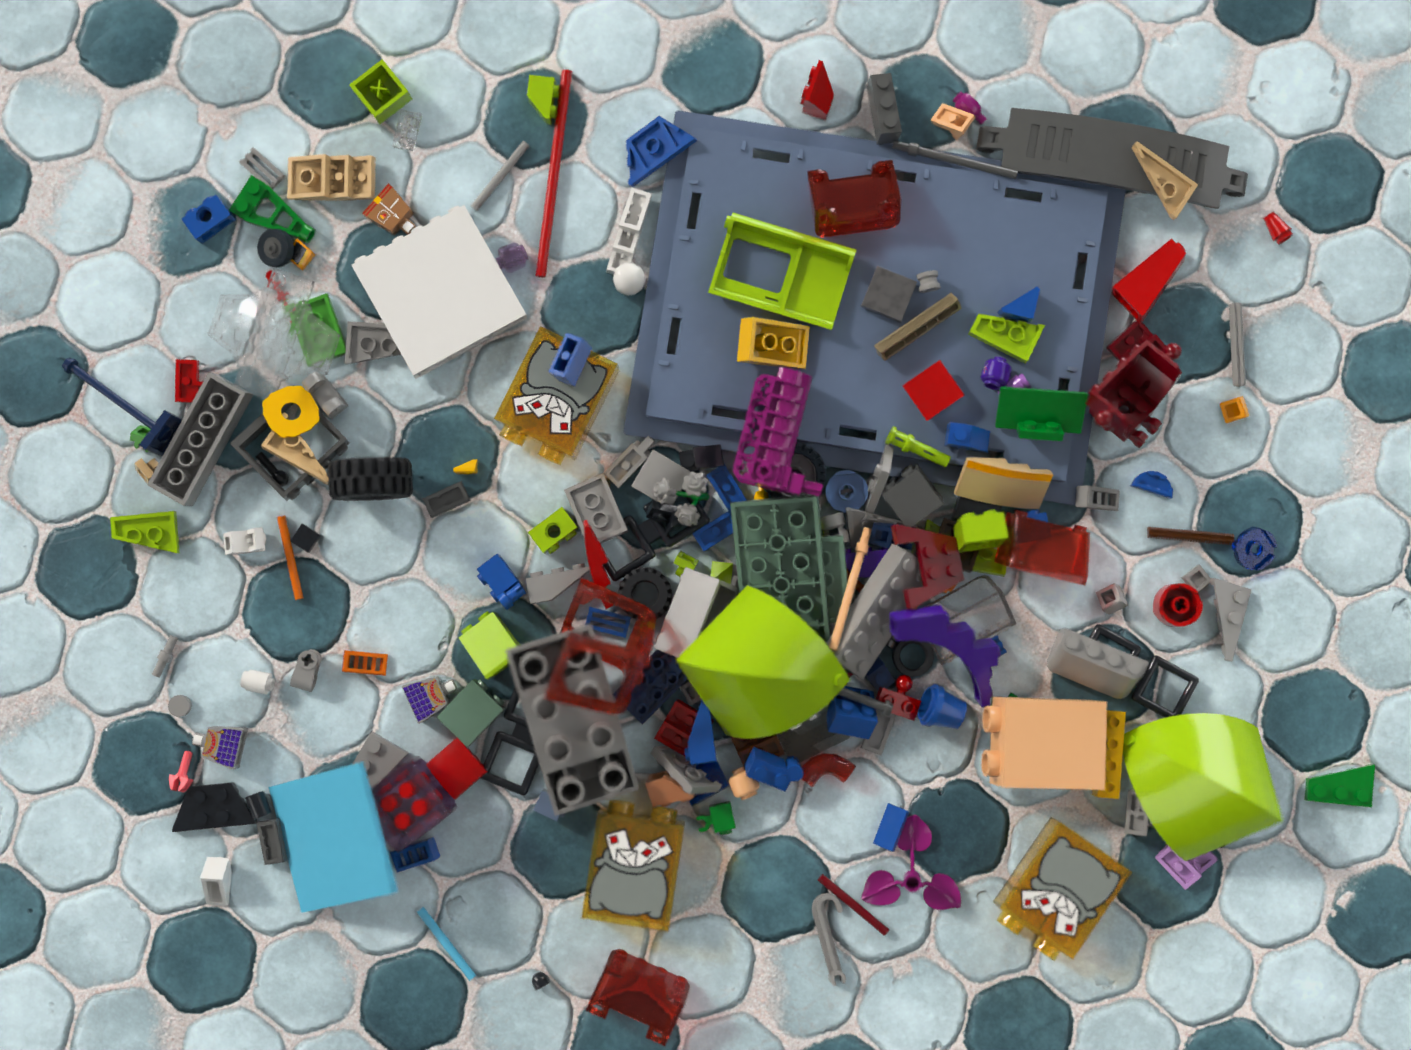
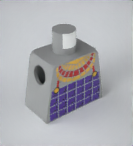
M438 676L401 686L418 724L425 722L450 703L447 695L458 690L453 679L441 683Z
M208 727L206 734L195 733L193 745L203 747V758L234 770L240 767L248 728Z

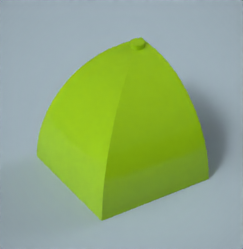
M748 585L676 659V662L724 733L736 738H761L791 729L823 709L850 681L836 656L808 624L773 597Z
M1194 713L1155 720L1124 733L1123 757L1136 795L1159 835L1184 861L1283 822L1259 730L1253 724L1228 715Z

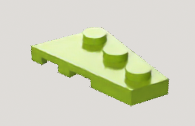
M176 511L110 517L112 539L180 554Z

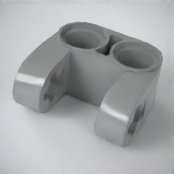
M313 372L302 381V385L311 393L315 401L331 419L348 407L346 401L324 375Z

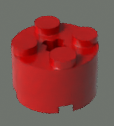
M1183 583L1165 585L1156 593L1153 600L1154 615L1163 624L1171 627H1183L1194 623L1200 617L1203 609L1198 591L1194 587ZM1175 602H1178V605L1181 606L1180 609H1176Z

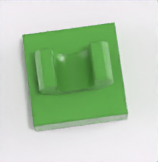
M139 425L130 433V441L135 442L134 447L136 449L140 447L139 444L151 430L146 426Z

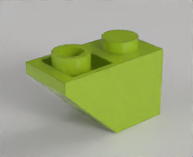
M529 75L528 100L545 123L551 125L552 118H556L557 106H554V99L559 96V85H556L555 78Z

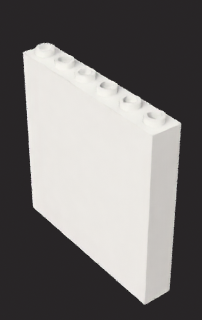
M465 205L451 208L448 214L432 218L429 224L423 227L421 225L411 230L410 234L396 237L388 246H379L373 251L374 253L367 257L363 255L352 264L355 273L415 379L527 319L523 307Z

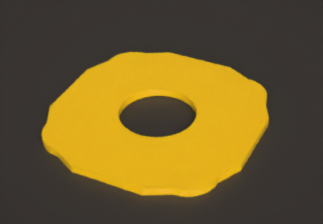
M287 386L272 392L262 403L263 416L270 429L282 438L296 437L308 432L320 419L319 408L311 393L302 386ZM294 403L298 405L301 410L300 416L295 420L285 419L281 414V409L285 404Z

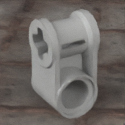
M306 650L299 655L291 677V687L309 692L313 691L322 659L321 654L317 650ZM311 655V659L314 662L309 663V660L306 659L307 656Z

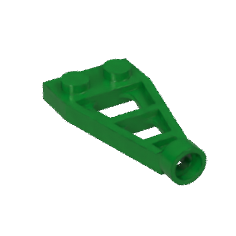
M252 175L229 209L231 213L250 224L266 229H281L290 236L298 238L305 243H309L316 232V229L306 224L269 185ZM265 198L269 199L276 207L270 218L256 214L258 207ZM282 212L287 213L293 219L288 228L276 223Z

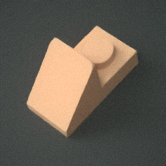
M942 103L932 117L931 122L935 126L950 131L954 139L957 140L965 133L975 119V116Z

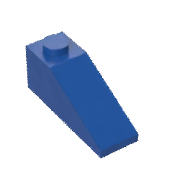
M703 700L701 701L688 740V748H684L686 761H690L691 766L717 762L711 714Z

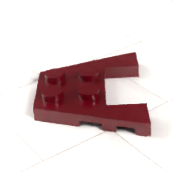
M899 524L891 526L894 545L915 543L923 587L903 590L907 610L915 608L964 580L956 537Z

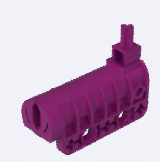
M779 367L777 377L760 375L756 379L733 466V472L739 482L800 496L802 492L820 497L823 484L804 480L805 475L793 473L792 467H790L813 379L810 375ZM766 385H769V387H766L764 394L767 395L765 398L763 397V392L761 390L762 388H765ZM759 405L766 407L762 412H756L755 408ZM754 419L757 420V426H759V430H755L754 433L756 440L752 439L753 434L751 433V429L753 430L756 425ZM747 447L755 448V451L750 455L744 453ZM743 461H746V468L749 473L745 472L744 476H742L740 471H744L745 464H743Z

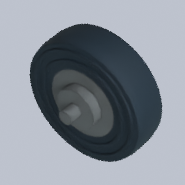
M269 229L260 236L257 251L264 264L270 267H282L291 261L294 254V244L287 232L281 229Z

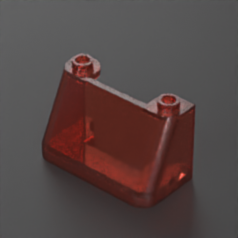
M893 160L877 162L872 166L871 174L831 180H829L828 173L824 170L807 171L813 223L817 236L831 237L891 229L900 223L901 195Z
M1015 510L1014 514L1007 512L1005 523L1008 538L997 549L994 562L1013 569L1086 586L1090 551V532H1086L1087 527L1076 524L1074 528L1029 518L1027 517V512Z

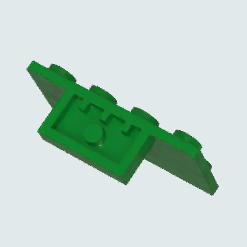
M1001 387L995 427L1017 429L1020 439L1063 441L1064 433L1080 434L1082 432L1088 395L1086 392Z

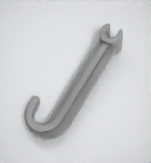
M822 893L813 900L811 906L812 914L829 972L828 979L836 986L834 980L836 975H839L842 983H845L846 977L840 966L824 904L828 900L833 901L839 913L843 911V908L835 895Z

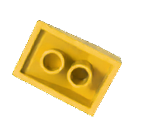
M757 317L743 318L740 324L737 362L806 369L810 326Z

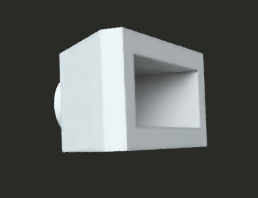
M207 857L200 877L206 904L228 906L232 875L229 858Z

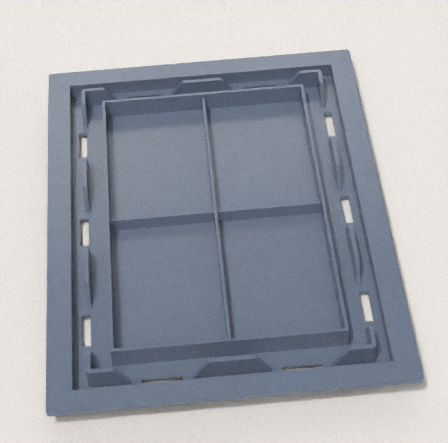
M679 110L675 112L673 124L695 137L697 141L667 162L623 430L625 435L642 438L650 436L655 440L699 447L721 444L722 450L737 452L745 420L711 415L712 407L747 412L756 379L760 375L777 377L779 370L777 366L737 362L741 319L757 317L810 326L806 369H788L808 374L813 378L797 442L814 448L820 454L826 467L874 474L876 465L880 463L886 438L891 428L895 426L898 431L907 435L912 434L915 440L951 456L947 467H943L910 451L904 453L901 448L892 445L894 450L889 476L898 478L905 467L910 464L914 466L918 463L932 483L956 487L966 458L982 457L966 455V449L944 446L946 430L950 422L968 424L989 430L988 450L1002 452L1003 458L1006 459L1008 464H1028L1030 469H1046L1053 473L1043 501L1076 506L1077 486H1083L1093 416L1088 413L1090 408L1086 405L1082 432L1080 434L1064 433L1063 441L1020 439L1017 429L995 427L999 390L985 387L980 377L986 360L999 356L1005 358L1012 368L1009 381L1015 375L1023 374L1031 386L1030 389L1059 391L1060 379H1068V391L1086 392L1088 395L1087 400L1089 399V390L1096 383L1098 384L1126 189L1018 173L1016 179L920 155L916 157L908 155V152L892 149V143L877 145L876 141ZM753 150L790 155L789 163L753 158ZM944 152L1000 167L1002 160ZM879 169L916 174L915 183L878 177ZM1007 188L1042 194L1041 202L1005 197V190ZM692 193L701 194L695 230L687 228ZM734 212L856 249L832 330L708 293L727 233V228H724L727 215L731 216ZM736 239L733 242L723 275L731 280L779 293L782 289L791 257L779 251ZM1079 253L1087 254L1082 290L1074 289ZM877 266L917 281L901 323L861 307ZM937 270V282L940 283L941 288L932 292L920 293V281L917 280L916 275L926 271ZM1035 287H1039L1040 292L1034 318L1027 324H1042L1045 327L1026 364L968 335L978 314L1001 317L1005 320L1018 322V320L999 316L997 312ZM952 293L959 300L962 309L886 361L877 354L874 347L875 344L948 294ZM672 318L681 319L675 355L666 354ZM941 360L965 396L926 421L903 388V385ZM766 385L765 388H762L761 390L763 392V397L765 398L767 396L764 394L766 387H769V385ZM759 405L755 408V411L762 412L766 407ZM754 419L756 425L753 430L751 429V433L753 434L752 439L756 440L754 433L755 430H759V426H757V420ZM839 428L875 432L876 439L874 441L838 435ZM895 437L897 440L903 442L902 439H900V438H898V437ZM747 447L744 453L752 454L755 448ZM923 450L925 453H927V454L933 456L932 453H930V452H928V451H926V450Z

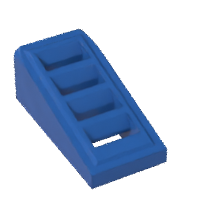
M434 837L390 852L397 873L440 858ZM417 848H419L423 859H420ZM408 851H411L414 862L411 861ZM401 853H403L406 865H403Z

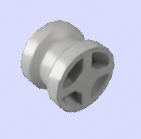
M937 270L926 271L916 275L917 280L920 281V293L932 292L941 288L940 283L937 282Z

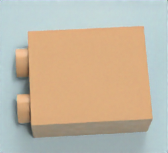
M992 697V706H985L982 717L984 731L991 732L990 750H984L981 759L983 775L990 776V784L1006 788L1105 790L1107 702L1086 699Z

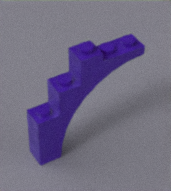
M940 605L890 612V633L897 641L918 640L931 642L956 654L968 669L973 683L975 700L982 708L990 706V698L993 697V691L990 686V678L993 676L991 667L998 666V658L1001 655L999 645L991 638L975 640L974 629L965 621L950 623L949 613Z

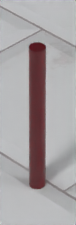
M824 874L820 875L818 881L882 935L885 936L889 932V928Z

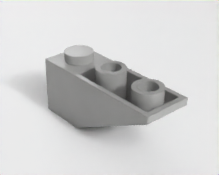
M585 563L572 566V570L564 571V567L551 570V574L543 575V571L530 573L531 577L526 578L530 604L554 600L590 572L589 566L585 567Z

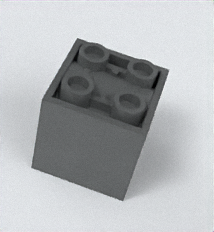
M918 463L914 466L910 464L905 467L898 478L895 479L893 476L887 480L882 491V496L903 524L908 527L914 526L943 505V497Z

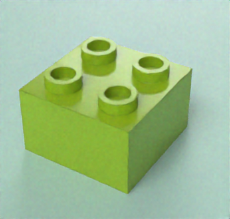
M383 59L349 84L355 95L379 125L412 100L408 90Z
M996 510L984 512L983 515L975 516V513L962 515L953 527V534L957 539L959 553L999 548L1008 538L1004 512L997 513Z

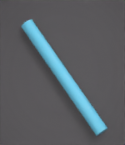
M422 907L417 911L418 915L469 981L473 979L476 974L426 909Z

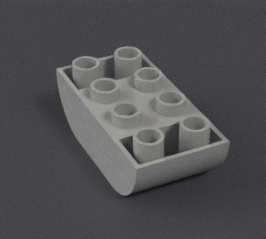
M588 624L505 649L555 816L639 790L592 625Z

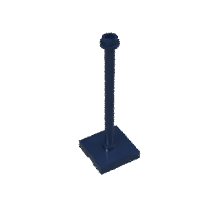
M67 358L63 362L62 368L67 374L74 373L151 429L139 445L159 456L164 455L183 420L181 417L164 410L157 421L154 422L78 366L77 360Z

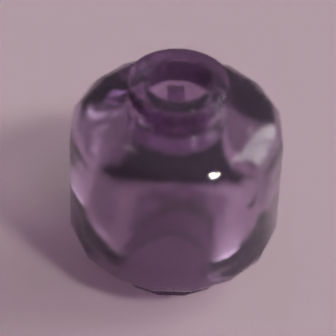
M512 242L498 249V257L495 260L500 269L504 268L507 273H513L526 266L528 255L522 244L518 245L516 242Z

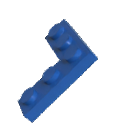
M725 464L706 474L728 512L693 533L703 552L733 534L730 503L747 501Z

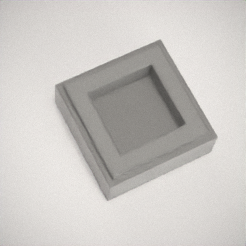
M1200 564L1181 577L1186 584L1194 587L1198 593L1208 586L1211 580Z

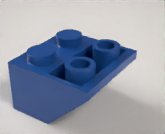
M844 686L846 689L875 699L874 691ZM837 694L828 705V732L870 739L878 723L876 709Z

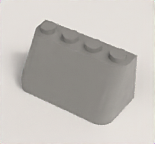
M685 567L676 593L672 597L669 611L664 618L662 629L656 638L654 648L678 658L738 595L737 587Z
M1067 628L1059 629L1047 659V667L1051 672L1117 699L1128 696L1143 676L1148 662Z

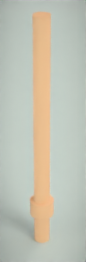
M867 527L863 528L860 541L857 542L855 547V559L829 645L832 651H837L864 555L868 553V541L872 530Z

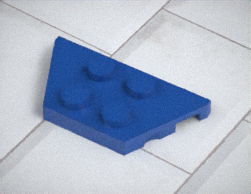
M656 117L626 140V150L628 151L627 167H630L629 186H636L694 144L697 139L663 117Z

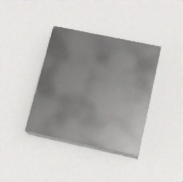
M877 266L861 307L901 323L917 281Z

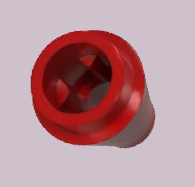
M1275 212L1268 214L1263 219L1273 242L1276 241L1278 245L1293 236L1292 228Z

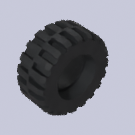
M351 458L332 461L328 466L329 495L333 500H391L407 498L413 493L412 463L407 458Z

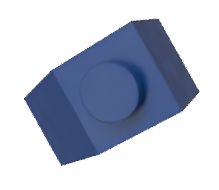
M950 422L947 425L944 446L987 453L990 431L973 425Z

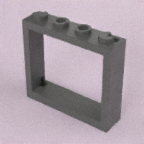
M294 403L285 404L281 409V414H283L287 409H289ZM319 411V422L338 440L318 460L320 465L326 470L336 455L340 456L348 449L349 441ZM262 413L230 444L286 501L289 499L293 500L300 494V489L305 484H311L316 478L304 473L288 489L284 490L245 450L249 444L269 427Z

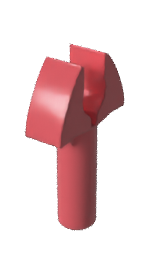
M191 751L184 752L179 772L176 775L169 774L171 790H178V792L184 793L193 783V779H189L187 776L193 755Z

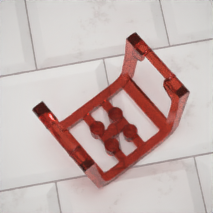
M581 578L559 633L575 629V627H572V623L579 605H585L595 598L637 614L638 618L626 646L569 631L544 697L546 700L611 715H619L628 708L633 687L635 684L640 686L644 675L642 671L650 663L656 617L647 606ZM582 649L600 653L602 661L618 667L623 672V682L615 702L568 691L562 675L571 654L574 655Z

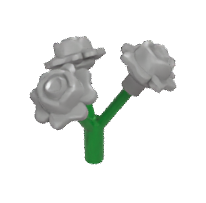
M690 472L689 476L684 477V484L682 486V489L686 490V492H681L671 488L669 480L663 478L661 482H657L654 486L653 495L661 504H664L669 496L675 497V495L692 498L693 502L691 505L687 503L683 506L678 505L675 516L678 517V521L681 524L687 526L697 525L700 514L696 513L697 508L695 506L698 501H707L710 498L709 493L706 492L708 479L704 478L703 473Z

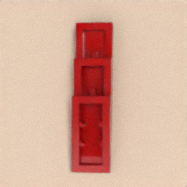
M586 519L583 521L588 564L596 590L605 609L613 606V602L605 587L610 585L611 581L603 564L609 561L607 554Z

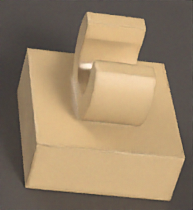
M141 458L134 464L135 470L148 484L159 463L153 458L146 464Z

